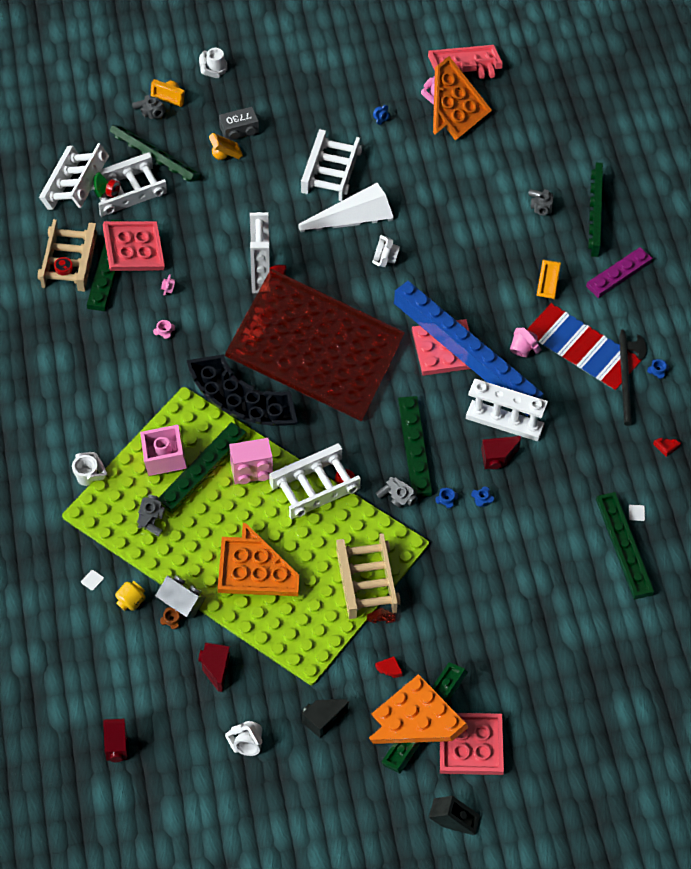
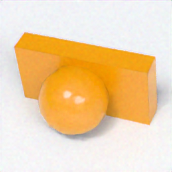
M155 79L151 82L152 97L179 107L184 105L185 90L180 89L177 82L170 80L164 83Z
M215 133L209 136L213 145L212 155L215 159L224 160L228 155L240 159L243 156L237 142Z
M543 259L537 296L555 299L561 262Z

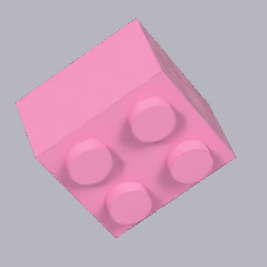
M179 425L140 432L144 463L148 476L187 469Z
M268 438L229 444L231 469L235 485L269 479V473L273 472V457Z

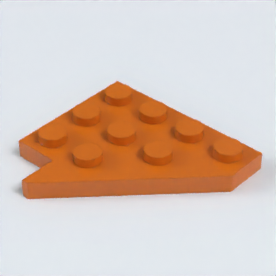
M448 56L435 67L433 133L435 135L445 127L454 140H457L491 112L492 109L451 57Z
M243 523L242 538L222 537L218 593L298 596L299 574L246 523Z
M418 674L371 713L373 718L381 725V728L371 735L369 739L373 744L453 741L469 727Z

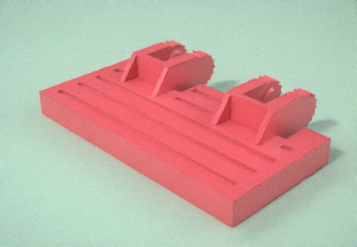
M494 45L428 51V57L434 71L435 67L448 56L451 57L459 69L461 68L462 72L476 71L480 79H484L485 72H487L490 78H494V68L502 69L503 65Z

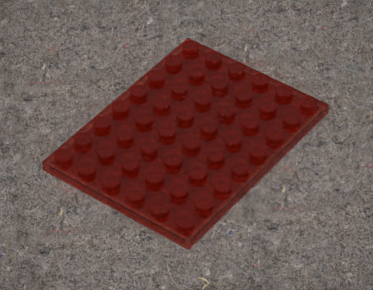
M270 269L230 343L225 356L362 421L405 332L278 271Z

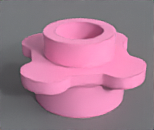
M170 274L162 282L161 289L164 290V296L166 292L172 294L175 279H171Z
M161 320L157 323V328L153 332L155 335L168 339L171 337V332L175 330V325L167 320Z

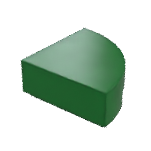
M98 172L95 174L93 181L94 193L99 198L106 192L108 181Z

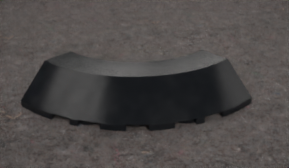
M224 354L187 360L189 372L199 390L209 401L224 412L247 422L261 425L287 426L298 424L290 391L261 392L255 390L253 386L242 380L239 381L233 375Z

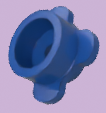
M387 105L379 106L373 112V117L377 120L376 123L378 125H381L383 121L390 118Z
M656 359L652 361V365L648 367L647 372L662 379L665 376V372L669 371V366L665 361Z
M488 487L473 490L471 493L476 505L479 507H485L494 501V497L490 495Z
M442 488L435 501L437 504H443L447 508H452L454 500L458 498V494L450 488Z

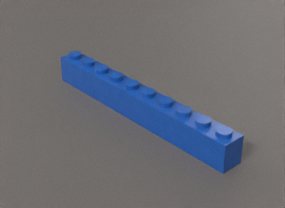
M407 281L395 290L394 304L486 382L539 399L543 398V393L411 282Z

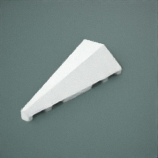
M375 183L299 223L298 229L303 233L309 229H316L318 231L324 227H333L334 229L357 226L360 223L370 221L372 223L386 219L392 221L394 217L386 194L379 184Z

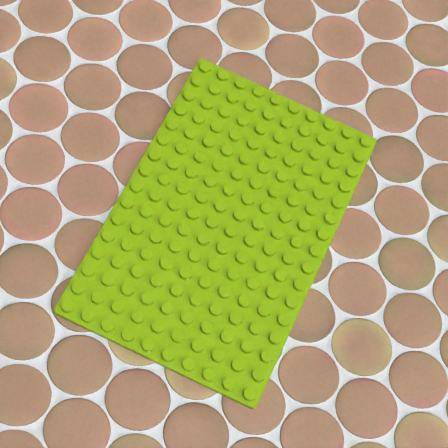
M182 387L140 431L179 425L187 468L231 422L246 431L247 436L241 442L265 438L186 387ZM140 432L105 468L107 475L104 480L93 481L62 514L65 521L160 585H162L167 575H179L186 580L185 583L190 587L191 585L198 587L202 590L201 594L206 597L199 609L200 612L309 685H314L379 607L378 605L360 608V610H357V618L349 619L336 552V540L344 539L345 545L349 546V548L379 544L380 534L384 533L385 541H389L390 546L388 558L394 587L429 546L427 539L354 493L347 494L313 509L302 517L290 519V501L282 488L272 489L269 479L235 485L230 454L173 514L165 509L163 518L155 520L154 525L163 530L162 534L158 537L147 529L138 528V512L142 499L148 498V495L160 497L186 469L148 476L144 463ZM269 440L273 457V472L300 460ZM316 472L305 475L316 494L326 490ZM329 478L333 486L338 485L335 481ZM299 480L288 483L299 502L309 498ZM243 523H246L299 574L298 596L218 593L222 537L242 538ZM381 552L352 555L351 558H348V562L353 565L382 561ZM384 569L357 572L351 575L352 581L362 582L384 579L386 576ZM388 586L357 590L354 594L355 598L362 600L388 596L389 592Z

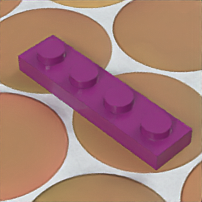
M639 247L588 281L586 287L597 298H600L652 263V257Z

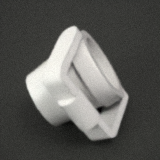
M211 48L201 53L199 65L203 75L219 78L227 71V62L221 49Z
M380 235L372 263L381 267H386L387 262L395 264L400 246L393 244L392 239Z
M95 452L78 453L72 463L73 473L79 484L83 486H89L93 481L104 480L107 475L101 459H99Z
M247 721L232 727L225 734L235 753L239 752L246 756L259 754L262 744V727L258 723Z

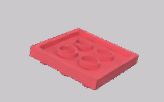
M104 221L103 231L110 271L164 270L165 265L157 221Z
M466 319L456 320L469 331ZM421 326L412 327V334L423 376L471 369Z
M457 713L469 728L453 741L440 742V774L503 775L502 714Z

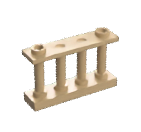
M53 219L52 226L48 228L49 239L42 269L38 270V280L41 281L42 288L46 287L47 279L74 281L77 284L78 291L85 292L97 239L96 223H89L88 229L84 231L58 229L57 220ZM57 236L83 238L85 242L81 245L56 243ZM54 250L80 253L82 256L78 260L70 259L73 267H77L78 273L59 275L56 272H49L50 266L54 265V262L58 259L53 257Z
M384 533L380 534L379 544L349 548V546L345 545L344 539L336 540V552L349 619L357 618V610H360V608L391 604L392 612L397 613V605H400V595L395 593L388 558L390 546L389 541H385ZM381 552L382 561L356 565L348 562V558H351L352 555ZM384 569L386 578L356 582L355 580L352 581L351 575L357 572ZM388 586L389 596L362 600L355 598L354 593L357 590Z

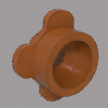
M168 607L165 609L160 623L170 626L171 629H177L179 627L178 623L184 618V615Z

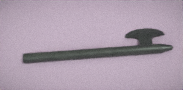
M621 329L619 343L624 425L630 426L632 418L627 350L636 352L638 360H641L646 355L647 347L644 339L638 334L637 341H627L625 331Z

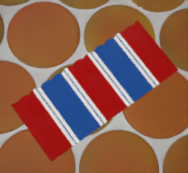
M552 303L527 329L538 336L537 341L614 390L622 383L620 345L599 334L598 331L591 329L590 326L584 325L582 321L576 320L574 316L562 311ZM627 350L630 374L641 360H638L635 354Z

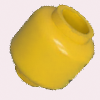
M127 581L115 594L118 599L116 604L124 611L127 609L135 611L145 600V590L135 581Z

